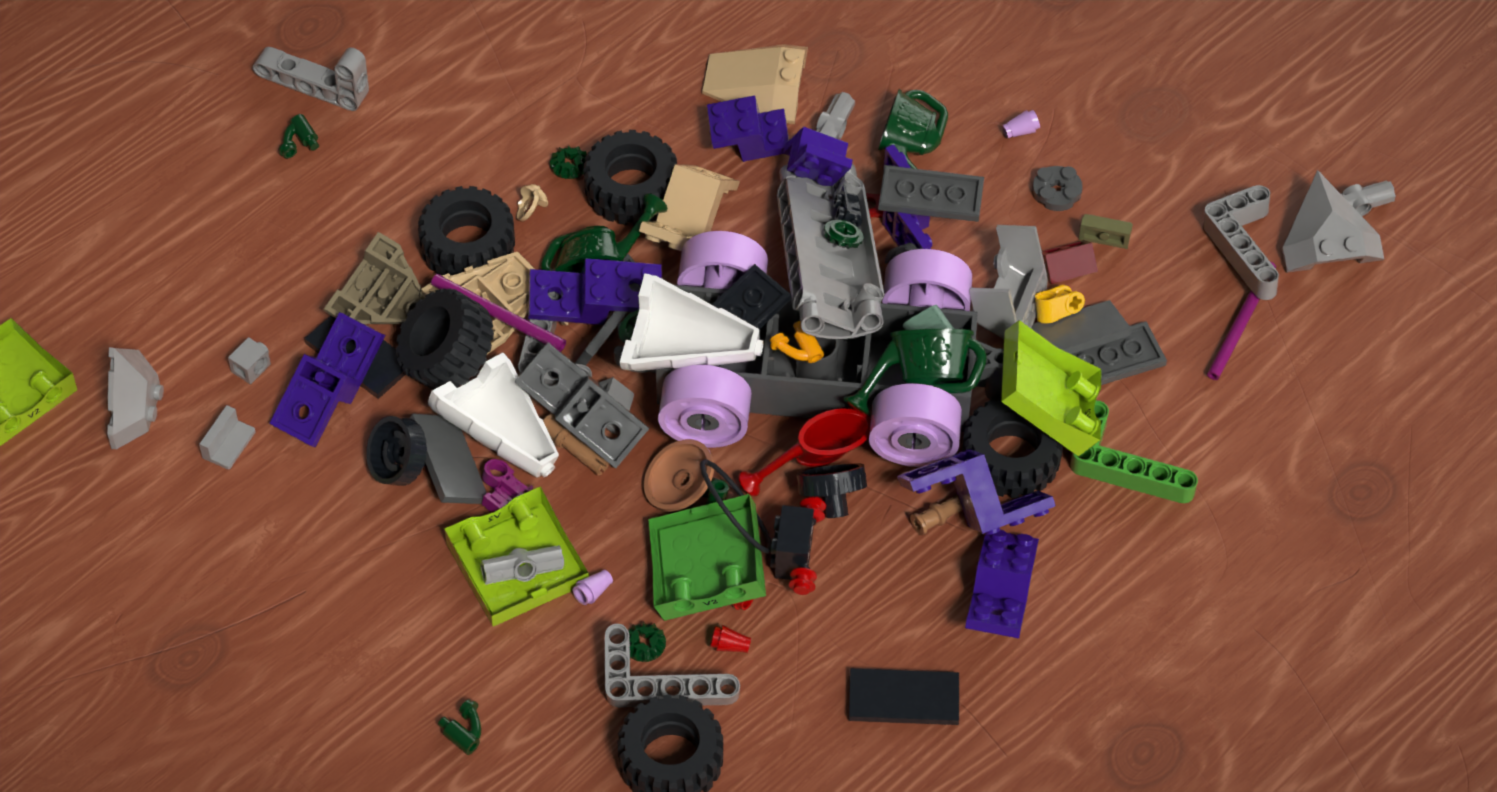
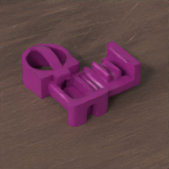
M499 459L487 461L482 473L483 481L494 488L495 491L492 494L488 492L484 495L482 505L492 513L506 506L515 497L533 490L532 485L527 487L513 476L514 470L506 462ZM490 470H498L504 476H493Z

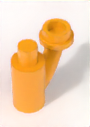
M801 321L793 324L796 331L794 337L801 350L788 345L789 339L783 333L776 334L769 340L772 350L779 349L789 357L799 361L814 363L824 357V352L816 337L802 330Z

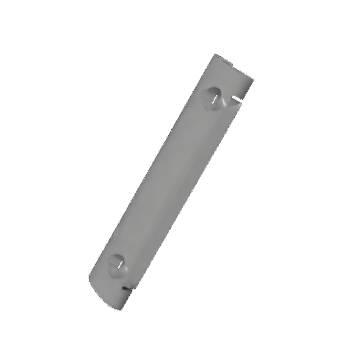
M786 164L779 172L781 184L777 192V201L792 307L794 310L799 311L802 330L809 335L827 339L855 338L880 330L884 323L880 305L884 298V290L864 183L857 177L855 166L852 164L851 169L831 187L822 186L817 181L809 178L796 176L793 172L787 171L788 164ZM843 184L846 185L848 193H853L859 198L863 222L858 228L862 231L864 239L858 248L850 247L847 249L845 246L839 247L838 244L831 243L830 239L824 236L825 224L835 220L836 208L833 207V201L836 193H840Z

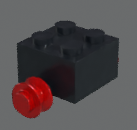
M819 497L802 499L800 502L801 507L782 505L781 515H776L775 535L772 538L770 567L775 568V578L791 580L789 587L799 595H807L816 588L813 582L817 579V574L810 569L809 561L813 539V525L825 519L823 511L826 509V503Z

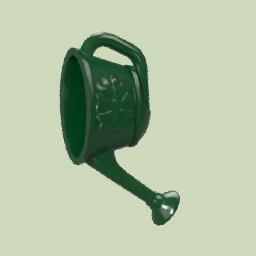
M898 89L878 150H885L886 147L894 144L899 152L904 153L909 166L917 169L908 158L907 152L924 155L931 153L941 144L948 122L949 113L947 108L925 91L916 89L903 93L901 89ZM914 99H918L925 102L927 105H929L931 108L937 111V113L939 114V118L936 125L935 118L937 113L934 111H930Z
M645 194L643 197L645 203L644 213L629 234L617 243L615 232L605 226H588L582 230L555 238L549 244L542 258L541 270L581 273L585 258L624 261V258L642 233L639 232L641 223L649 222L651 217L657 213L667 212V205L656 195ZM561 247L556 266L552 269L550 267L557 250Z
M916 329L890 333L892 340L861 390L853 396L844 397V401L863 414H868L867 400L869 394L888 367L896 363L900 364L903 374L902 380L906 384L929 385L942 389L949 394L969 392L976 387L985 368L987 359L985 349L980 342L971 338L974 335L972 330ZM970 348L974 351L976 361L966 382L939 383L941 381L962 380L968 349Z

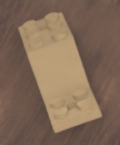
M675 164L663 199L668 207L667 212L659 213L656 221L642 222L639 232L645 233V238L658 243L660 241L669 242V247L682 251L684 244L690 238L711 231L723 193H728L729 190H737L740 181L696 165Z

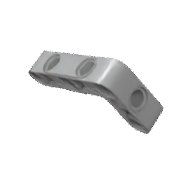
M265 47L253 64L254 72L264 79L350 111H356L369 92L365 56L362 52L352 47L345 50L335 65V71L311 61L292 56L273 47Z

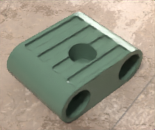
M938 305L929 307L903 324L905 330L954 329Z

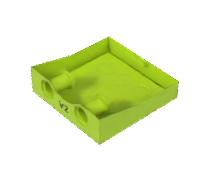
M12 318L0 325L1 446L77 391L73 373L44 350Z
M1018 320L1005 330L1002 402L1074 454L1080 456L1101 440V420L1096 417L1094 411L1096 398L1101 390V369L1057 348Z
M541 486L515 497L506 506L494 513L481 517H470L445 528L447 547L493 627L573 591L577 581L589 577V572L564 532ZM559 545L562 549L564 567L561 570L536 574L533 579L526 582L519 581L516 578L485 585L480 568L481 560L507 556L517 548L532 551Z

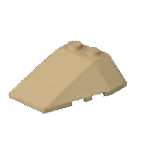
M782 44L710 54L702 94L721 102L755 95L760 113L784 109L787 123L795 124L802 70L805 68L808 47Z
M518 252L489 260L486 265L474 269L472 266L464 268V272L452 276L449 273L442 275L446 279L522 318L528 313L530 269L534 268ZM431 283L421 289L424 297L431 292L440 290L432 286ZM490 316L493 323V328L491 329L494 332V337L490 342L492 344L490 352L506 342L515 328Z

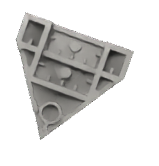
M1317 170L1282 247L1286 273L1311 270L1315 264L1353 259H1358L1359 263L1384 260L1380 235Z
M109 347L111 370L108 371V410L112 412V416L108 424L107 435L111 449L117 450L149 431L151 422L156 420V405L158 400H162L164 388L163 385H160L158 374L139 350Z

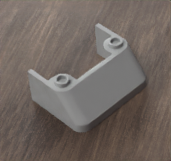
M997 225L996 230L1001 248L994 257V268L997 269L999 275L994 288H970L969 290L973 305L972 311L978 312L977 323L1003 340L1005 330L1018 320L1032 328L1037 315L1035 295L1047 290L1048 278L1036 226Z

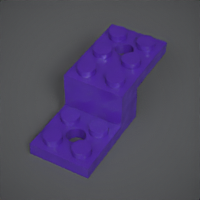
M894 144L885 148L884 167L888 165L911 168L907 163L904 153L899 152ZM883 211L882 225L897 246L913 243L917 249H931L932 247L930 236L922 231V229L929 227L930 216Z
M585 258L581 273L530 269L528 319L604 325L609 310L634 312L640 309L639 292L632 291L629 285L636 283L641 286L644 274H650L662 279L661 264ZM557 292L560 294L561 299L552 300L548 293Z
M339 312L317 358L306 354L303 355L269 424L312 447H316L338 402L352 403L386 335ZM350 340H354L356 349L348 354L346 344ZM307 405L309 415L307 418L301 419L299 410L302 406Z
M1001 529L995 534L985 535L966 620V629L1019 638L1039 539L1033 538L1028 534L1015 535L1006 533Z

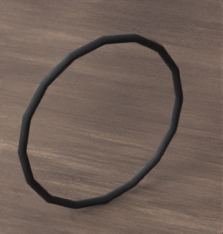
M708 459L701 461L702 476L721 509L752 545L768 554L771 551L772 542L759 515L757 514V520L766 539L767 548L753 539L725 506L709 479L705 465L716 470L739 496H743V492L715 463Z

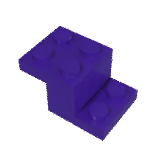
M755 95L707 105L711 140L714 149L738 144L743 162L783 154L784 146L789 141L784 109L760 113Z
M803 126L784 146L783 154L790 156L787 171L793 172L801 178L815 180L822 186L832 187L851 169L853 160L846 157L848 143Z

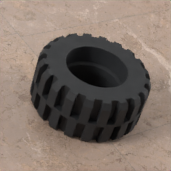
M622 130L617 131L613 136L607 135L603 137L601 143L599 141L591 147L592 151L590 150L587 153L583 168L584 189L587 201L600 216L605 215V219L612 222L617 220L619 224L627 225V223L635 225L645 209L643 200L645 194H653L662 200L664 199L674 166L677 164V158L672 152V148L667 143H663L661 138L656 135L652 137L649 132L642 131V133H638L636 130H629V132L622 133ZM624 170H639L651 176L647 181L636 185H624L611 179L612 176ZM659 213L651 217L649 222L655 220V216H658Z
M460 186L455 187L453 191L445 190L441 192V196L438 197L436 195L432 198L430 205H425L422 215L419 216L418 234L423 260L426 261L427 266L433 271L436 270V274L441 276L448 273L452 276L464 272V268L472 266L474 269L486 265L489 260L514 253L515 232L513 215L510 213V208L507 203L502 201L501 197L496 194L492 196L491 191L484 188L478 190L475 186H469V188L463 189ZM463 226H475L487 231V234L482 238L468 243L455 242L446 237L454 229Z
M451 288L436 290V292L425 295L424 300L420 299L415 304L416 307L406 315L408 316L406 321L402 322L400 327L401 333L397 336L396 340L398 347H396L397 360L400 368L403 369L406 375L432 390L449 381L458 388L459 385L468 383L471 376H476L481 364L484 365L486 362V355L491 351L492 347L490 342L494 337L493 329H491L493 328V323L487 309L463 293Z
M999 397L998 401L991 399L985 402L984 407L979 406L974 410L973 415L969 417L964 429L962 452L972 449L984 454L997 495L1004 497L1005 494L1011 495V498H1018L1020 494L1026 495L1034 492V490L1041 491L1046 488L1047 483H1051L1054 480L1056 472L1059 471L1063 445L1002 402V397ZM1003 436H1016L1028 441L1035 448V451L1025 457L1011 458L996 452L990 443Z
M664 695V699L658 700L657 697L648 699V704L646 705L643 703L638 704L634 707V714L630 712L624 718V724L620 726L618 732V763L625 783L628 786L632 785L633 792H701L702 790L708 792L713 787V781L718 780L721 774V767L723 766V734H721L719 721L714 720V714L708 708L703 710L702 703L697 700L689 702L688 697L679 695V699L672 698V695ZM665 735L684 737L693 743L697 749L691 758L675 765L658 763L652 760L644 750L653 740Z

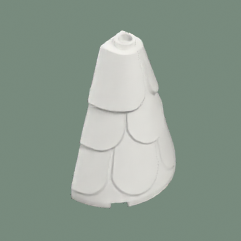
M644 274L638 295L639 313L631 341H625L620 359V367L622 370L644 371L704 364L717 366L753 361L756 355L761 356L763 340H759L758 328L723 308L718 309L694 294L687 293L657 276Z
M504 353L486 361L477 378L465 385L456 388L449 381L431 392L428 405L434 412L471 435L484 446L496 451L499 457L535 477H540L541 475L546 477L555 469L553 464L559 456L543 420L539 418L529 394L515 383L518 375L511 360Z

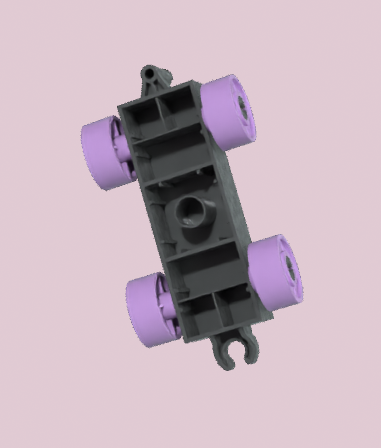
M728 231L704 232L693 236L684 244L681 252L677 285L674 286L687 293H692L712 305L754 264L767 273L768 257L765 250L756 241L744 235ZM916 249L895 256L887 264L885 270L884 298L882 303H880L884 322L881 329L864 336L848 339L816 337L824 352V357L814 363L793 359L779 349L772 350L770 347L771 343L769 340L774 335L783 333L789 339L788 345L801 350L794 337L796 331L793 327L794 323L800 321L799 311L793 309L792 300H790L759 329V340H763V349L761 356L756 355L753 361L724 364L720 367L704 364L682 368L629 371L656 373L657 404L660 405L658 421L663 431L677 441L685 439L697 440L707 448L731 445L742 439L746 434L749 413L813 418L829 410L854 409L844 401V397L853 396L861 390L892 340L890 333L904 331L903 324L907 320L933 305H938L954 329L974 331V335L971 338L976 340L978 312L970 311L971 297L969 290L972 288V272L963 260L940 250ZM620 322V323L618 324V338H619V339H620V336H619V328H620V325H621L622 322ZM980 342L985 349L987 359L976 387H985L987 398L998 401V398L1002 397L1004 349H996ZM623 346L614 348V362L618 366H620ZM970 348L968 349L962 380L941 381L939 383L966 382L976 361L974 351ZM899 363L888 367L869 394L867 400L869 409L867 415L871 418L869 442L872 449L878 455L891 462L916 467H923L955 455L959 448L960 432H964L966 422L969 419L972 390L965 393L949 394L942 389L929 385L906 384L902 380L903 374Z

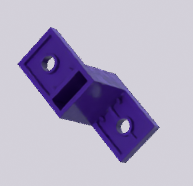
M972 449L897 476L900 486L913 492L916 491L917 494L932 489L931 485L938 482L948 484L954 481L968 527L982 534L985 533V535L995 534L1000 531V527L1007 524L1010 526L1019 525L1025 522L1024 518L1034 515V517L1043 516L1049 513L1050 508L1056 506L1053 496L1038 490L1000 504L985 455Z

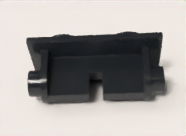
M843 184L840 193H836L833 201V207L836 208L835 220H845L859 227L863 222L859 198L853 193H848L846 185Z

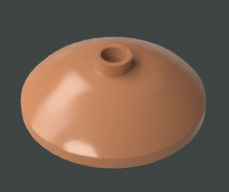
M692 439L676 441L662 449L651 461L645 474L644 492L648 501L656 508L667 512L682 510L695 503L708 488L701 473L700 462L708 459L714 463L710 450L703 443ZM705 465L706 472L711 481L713 478L714 469L708 465Z

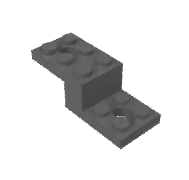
M549 342L543 346L515 380L517 385L553 413L558 422L614 468L619 466L649 430L647 425L610 396L608 390ZM554 371L558 374L559 380L555 385H548L544 382V375L547 372ZM611 424L617 425L620 429L619 435L613 439L605 435L606 427Z

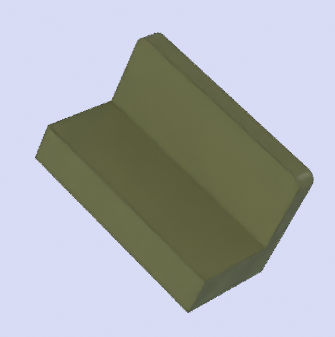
M1084 214L1079 240L1128 249L1133 224Z

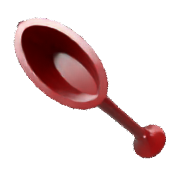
M847 408L829 410L814 416L801 428L797 444L759 472H740L739 482L742 488L751 496H758L760 484L764 478L796 458L799 464L807 467L823 466L837 461L848 452L862 445L869 438L871 418L858 410Z

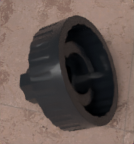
M387 416L374 426L368 439L366 457L369 471L379 483L397 486L409 485L417 479L422 468L426 466L427 441L425 433L417 421L410 418Z
M861 463L825 465L805 469L797 473L799 495L804 497L822 496V500L826 503V509L824 510L826 518H838L849 515L846 493L867 487L865 465Z

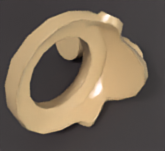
M531 184L521 188L520 191L523 198L518 202V220L522 222L527 220L533 214L537 205L542 207L548 206L546 194L540 189V186ZM532 203L530 209H529L528 212L525 214L527 208H528L529 205Z

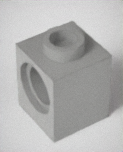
M249 337L228 357L231 372L250 385L271 365L268 348L263 343L255 342Z

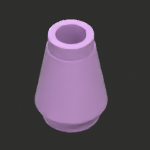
M1025 110L1002 125V128L1008 139L1035 133L1036 129L1040 128V123L1034 110L1029 112Z
M602 570L577 581L576 586L573 588V594L582 605L593 604L609 585L613 583V578L608 571Z

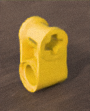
M1064 284L1037 293L1035 295L1037 321L1053 323L1063 317L1078 313L1085 303L1083 294L1072 291L1069 286Z

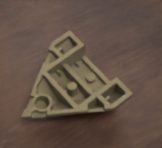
M378 232L366 248L364 259L343 289L341 291L337 289L323 311L335 318L341 312L363 324H402V322L406 321L408 312L416 307L415 304L420 299L424 300L425 297L411 266L409 267L400 244Z

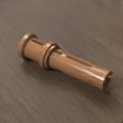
M549 414L543 420L551 439L555 441L554 444L557 447L567 449L598 476L602 475L600 470L606 471L609 463L558 422L554 414Z
M956 495L941 504L933 503L929 505V509L919 514H912L910 520L914 530L923 536L927 533L928 529L936 525L942 526L945 524L947 518L963 510L959 496Z

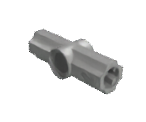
M841 92L835 95L827 112L823 111L819 117L816 126L817 132L839 140L842 138L846 129L847 119L855 106V100L850 94Z
M1387 180L1363 188L1361 185L1355 184L1346 188L1341 194L1361 216L1369 213L1374 207L1394 202L1396 197L1394 186L1391 181L1388 182Z
M559 545L532 551L517 548L507 556L481 560V574L485 585L516 578L519 581L526 582L533 579L536 574L563 569L564 557Z

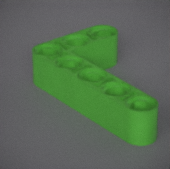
M1096 400L1094 411L1096 417H1099L1098 419L1101 420V440L1080 456L1072 452L1071 470L1080 476L1178 503H1189L1192 501L1198 483V478L1194 472L1100 446L1107 425L1109 408L1104 402Z

